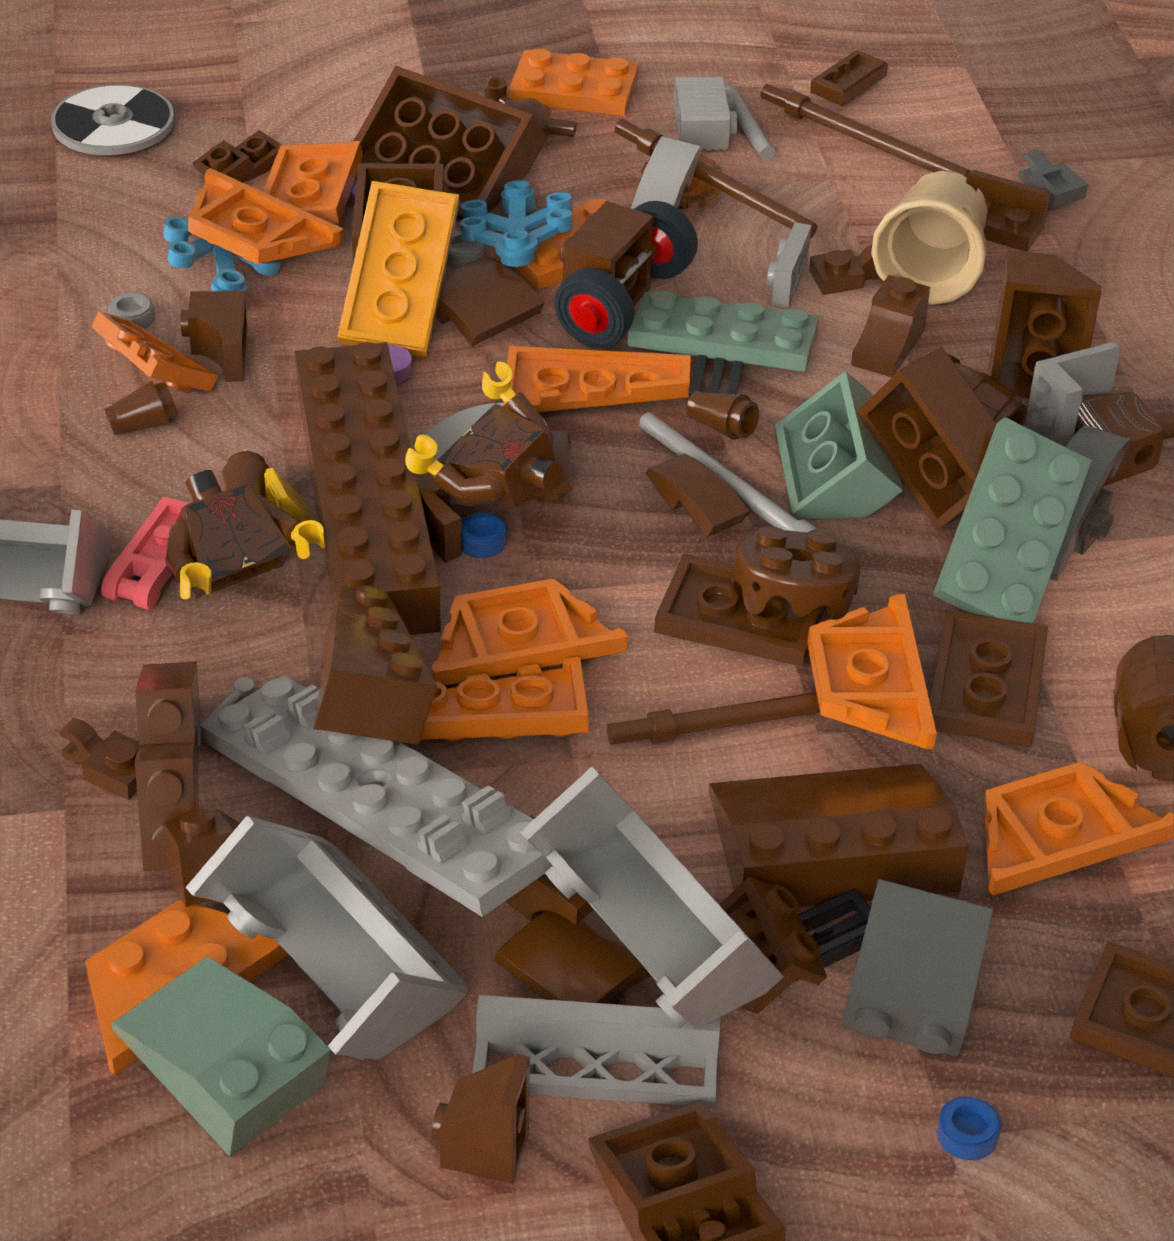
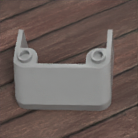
M71 509L69 525L0 519V600L49 604L50 612L79 615L81 606L92 605L111 553L113 533L82 510Z
M593 766L520 831L525 839L553 865L545 872L553 884L568 899L576 892L584 898L657 981L656 984L663 994L656 1002L679 1028L689 1022L696 1029H699L766 994L784 978L780 971Z
M247 815L186 886V889L193 896L223 902L230 910V913L227 915L228 920L244 935L254 938L259 934L275 939L342 1012L335 1020L340 1032L328 1045L335 1055L351 1056L359 1060H381L454 1010L469 993V988L460 975L356 865L336 846L320 836Z

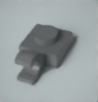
M1039 150L1023 154L1022 158L1029 164L1030 168L1019 171L1018 176L1025 184L1049 191L1048 205L1052 209L1086 197L1088 184L1062 162L1052 165Z

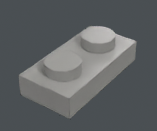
M795 222L789 237H782L780 240L777 262L771 261L766 282L767 287L773 288L772 306L789 308L808 263L812 225Z

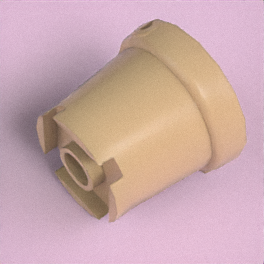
M939 171L921 177L917 184L908 190L904 199L889 209L874 232L871 254L877 274L883 282L888 275L909 278L915 283L929 286L928 305L931 306L953 302L971 291L983 273L987 251L983 230L986 224L988 209L984 195L979 188L975 191L972 186L966 183L967 178L959 173Z

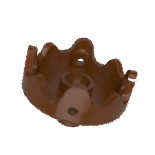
M765 526L759 528L757 533L742 539L736 546L731 585L741 586L745 607L752 614L763 612L767 609L773 596H780L790 603L793 613L797 616H806L815 608L827 605L829 617L837 620L843 618L848 613L853 595L857 594L860 562L852 551L837 542V537L832 533L825 531L806 533Z

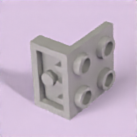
M1110 342L1036 362L1024 427L1066 447L1075 435L1082 396L1112 393L1121 348L1115 342Z

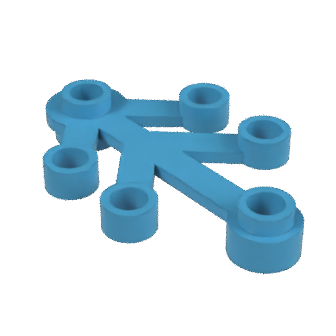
M514 180L504 185L505 190L501 193L502 208L504 213L509 214L508 218L489 213L487 211V203L483 200H471L461 205L463 220L460 221L462 239L477 241L495 247V253L500 256L501 263L506 266L517 267L532 263L535 260V252L539 248V243L559 233H565L573 229L572 197L569 193L558 192L548 195L546 197L547 207L526 216V213L535 210L536 202L534 189L525 180ZM547 222L546 225H544V226H542V227H540V228H537V229H535V230H533V231H531V232L528 233V231H530V230H532V229H534V228H536V227H538V226H540V225H542V224H544V223ZM486 227L504 232V234L489 231Z
M169 217L165 220L163 237L171 242L167 261L170 265L177 268H189L195 260L213 251L217 276L212 279L210 291H245L246 297L247 284L244 281V276L235 270L232 254L252 265L260 274L273 276L280 271L282 259L256 264L218 245L210 244L203 238L188 243L189 236L192 235V233L188 232V218Z

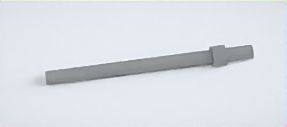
M651 412L645 413L640 418L639 427L676 455L679 456L685 453L707 466L735 492L746 507L773 527L806 533L820 531L805 519H795Z

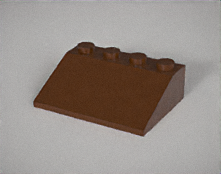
M395 66L354 141H360L363 152L361 163L443 164L444 192L459 195L456 217L463 220L461 205L467 201L483 200L487 203V211L490 212L502 200L501 193L505 190L504 185L510 181L522 180L529 173L547 137L533 114Z
M921 764L709 783V795L734 890L750 876L773 886L779 884L785 887L795 897L799 907L817 906L851 889H856L865 901L873 900L878 879L934 894L961 891L969 845L955 805Z

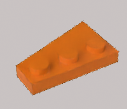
M98 311L92 328L106 339L105 344L121 352L150 378L165 381L167 385L185 393H190L192 388L212 391L218 378L217 374L132 320Z

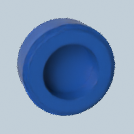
M475 513L461 520L462 552L476 558H488L502 552L506 546V525L504 521L489 513Z
M958 1097L947 1102L941 1109L937 1126V1138L941 1146L949 1154L964 1160H979L989 1156L995 1150L999 1140L1001 1120L997 1111L987 1102L974 1097Z

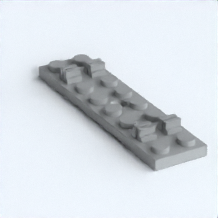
M283 675L278 679L265 683L261 689L239 702L224 707L217 715L199 725L204 743L266 782L273 783L399 862L408 871L481 917L544 875L553 866L520 833L534 819L506 804L504 794L499 791L495 793L494 788L489 785L480 789L401 742L313 729L317 714L316 703L319 695L318 687L313 684L306 688Z

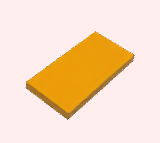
M372 181L337 335L338 344L353 346L364 342L374 344L387 342L388 345L405 348L411 356L427 359L459 206L458 194Z

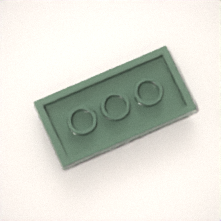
M657 290L644 293L633 323L628 330L627 346L691 356L705 355L707 358L712 359L718 357L724 358L726 361L734 362V360L747 364L806 372L817 335L819 316L808 315L807 312L800 309L779 311L765 309L757 303L746 302L737 305L723 303L709 296H701L694 299L676 296L673 292L666 290Z
M1006 417L1001 419L995 426L933 596L970 614L1033 624L1092 460Z

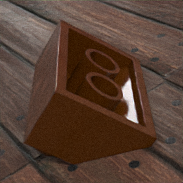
M1007 250L990 355L989 376L995 378L998 383L1009 388L1021 398L1029 399L1036 362L1091 348L1101 296V285L1053 254Z

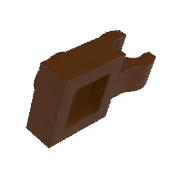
M872 244L867 246L858 256H855L851 249L844 251L834 250L827 254L810 256L809 271L821 293L825 295L864 288L865 279L880 280L881 278L877 274L871 254Z
M72 718L60 730V736L71 741L62 750V755L71 762L82 764L84 780L130 800L137 792L135 759L139 742L117 731H113L106 740H103L88 723L77 718Z

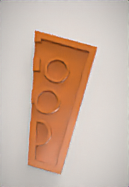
M509 346L507 365H509L513 374L511 388L516 394L522 392L538 412L689 397L691 355Z
M580 656L563 659V668L541 671L539 664L517 667V676L491 680L487 673L467 676V680L461 682L458 687L446 689L439 681L435 682L437 688L421 740L445 739L448 741H458L464 738L480 737L511 739L517 736L530 735L563 737L570 734L588 733L589 714Z

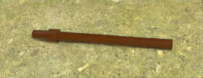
M765 84L761 90L760 97L783 107L786 114L798 119L806 117L933 173L939 171L959 173L968 179V175L971 172L967 168L811 102L810 97L797 91L789 93L770 84Z
M623 118L615 126L616 134L635 143L640 152L650 157L663 136L650 128L644 130ZM698 160L694 176L791 230L795 222L812 225L810 239L815 235L818 228L815 222Z
M816 692L672 714L670 709L648 712L647 718L607 724V735L611 745L650 739L652 744L674 741L676 735L815 714L820 713Z

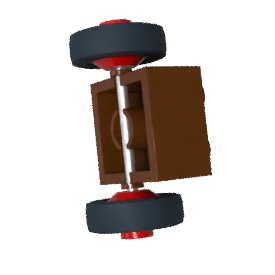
M606 201L593 215H589L584 224L572 236H568L565 239L560 251V260L563 262V280L555 294L554 306L558 320L563 328L580 343L594 348H606L620 341L633 323L634 306L643 297L644 293L650 290V278L668 279L682 273L693 261L697 253L698 239L696 231L687 216L675 206L662 201H648L637 206L634 210Z

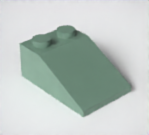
M208 956L112 1022V1030L229 1157L323 1087L325 1083L331 1049L289 1006Z

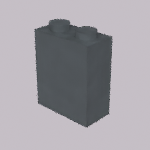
M878 879L842 1026L856 1029L868 1037H886L912 1044L927 1053H946L958 1057L968 1027L993 909Z

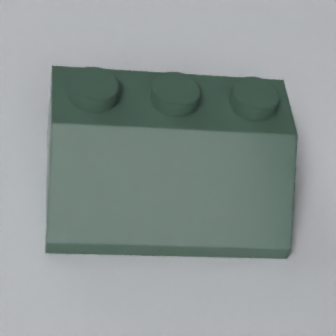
M847 371L843 372L775 424L791 512L798 520L867 518L880 507L889 504L903 491L899 473L857 414V411L873 394Z

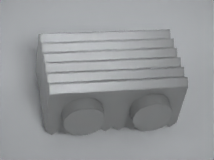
M675 77L673 107L679 141L699 145L702 147V150L705 149L708 152L711 149H714L716 152L722 149L725 152L729 148V136H736L737 114L736 111H733L732 90L725 89L723 77Z

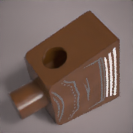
M1131 392L1082 396L1075 434L1080 428L1087 425L1131 439L1130 447L1113 478L1107 477L1102 487L1154 469L1159 462L1163 440L1174 438V413L1168 410L1152 414L1137 394Z

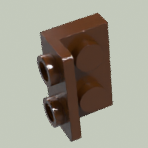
M972 170L968 175L967 184L972 186L975 191L979 188L984 195L988 209L986 224L983 230L985 239L1028 252L1045 227L1050 198L1049 191Z
M749 876L719 904L784 976L766 994L741 1006L742 1009L758 1014L797 978L819 985L827 978V974L818 957L820 955L819 946L811 935L806 932L797 913L799 911L798 902L785 887L779 884L773 886Z

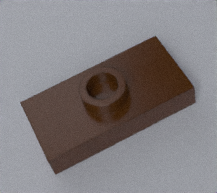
M856 50L812 79L810 93L843 106L887 76L888 63Z

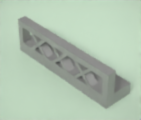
M479 995L476 1011V1048L472 1073L487 1067L488 1053L519 1054L530 1057V1095L687 1106L703 1101L707 1108H715L721 1017L699 1029H696L689 1022L679 1028L661 1008ZM558 1058L575 1059L583 1069L572 1077L556 1076L547 1065ZM618 1062L634 1063L644 1073L633 1081H623L615 1079L607 1070ZM679 1066L704 1068V1086L678 1085L667 1074Z

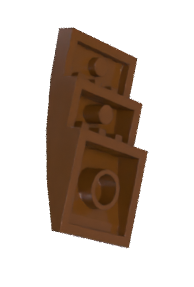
M703 1101L589 1138V1147L633 1241H786L785 1227L756 1189L755 1169Z

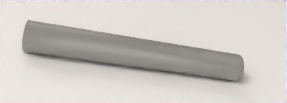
M732 85L725 86L726 90H732L733 111H736L737 122L761 160H771L775 155V150L735 87Z

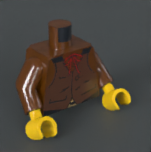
M500 361L496 363L495 372L502 382L491 380L489 375L484 372L482 390L489 398L502 399L505 404L501 406L495 403L438 460L435 459L438 450L435 440L427 435L417 436L414 445L416 451L408 448L405 458L406 466L412 473L425 474L430 472L434 476L432 479L434 483L466 507L495 505L515 508L520 506L537 487L553 491L562 480L563 470L561 465L556 462L552 450V434L541 415L522 392L516 394L511 388L512 370L509 365Z
M204 470L190 476L185 481L194 502L182 507L176 523L170 528L165 563L180 583V597L182 599H189L192 588L196 598L282 567L292 551L290 545L296 546L299 558L307 559L310 557L309 544L314 543L318 544L321 548L326 547L324 528L317 521H299L262 495H255L248 485L242 484L222 492L213 471Z

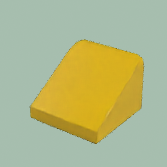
M274 468L266 469V473H264L266 499L301 522L315 521L305 501Z

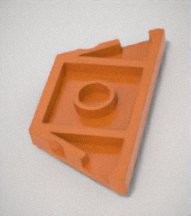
M212 168L206 170L205 184L203 189L199 188L196 196V205L192 206L188 217V232L256 264L320 251L343 244L344 228Z
M555 579L457 595L450 610V622L445 625L441 637V651L438 660L434 661L432 665V677L435 682L439 681L446 686L461 683L467 680V676L487 673L489 677L516 673L517 667L539 664L540 668L563 664V659L580 656L581 660L623 653L627 652L628 636L620 627L611 631L597 621V610L585 601L574 598L570 594V590Z
M896 594L889 597L888 607L869 613L864 607L846 613L843 618L837 620L829 619L809 627L807 644L820 715L924 749H934L937 732L905 594Z
M1081 761L987 789L983 802L988 890L994 896L1174 839V814L1169 811L1163 818L1138 805L1140 797L1138 793L1122 784L1110 782L1101 772Z
M178 900L85 961L109 1070L115 1075L139 1059L112 1030V1022L208 956L238 976L251 982L289 956V954L273 938L264 937L259 934L254 938H250L241 933L228 920V913L197 904L186 907L182 900Z

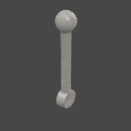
M241 677L235 680L234 691L201 723L217 715L224 707L235 704L240 699H244L254 693L255 682L248 677ZM200 726L198 731V747L201 744L202 737Z

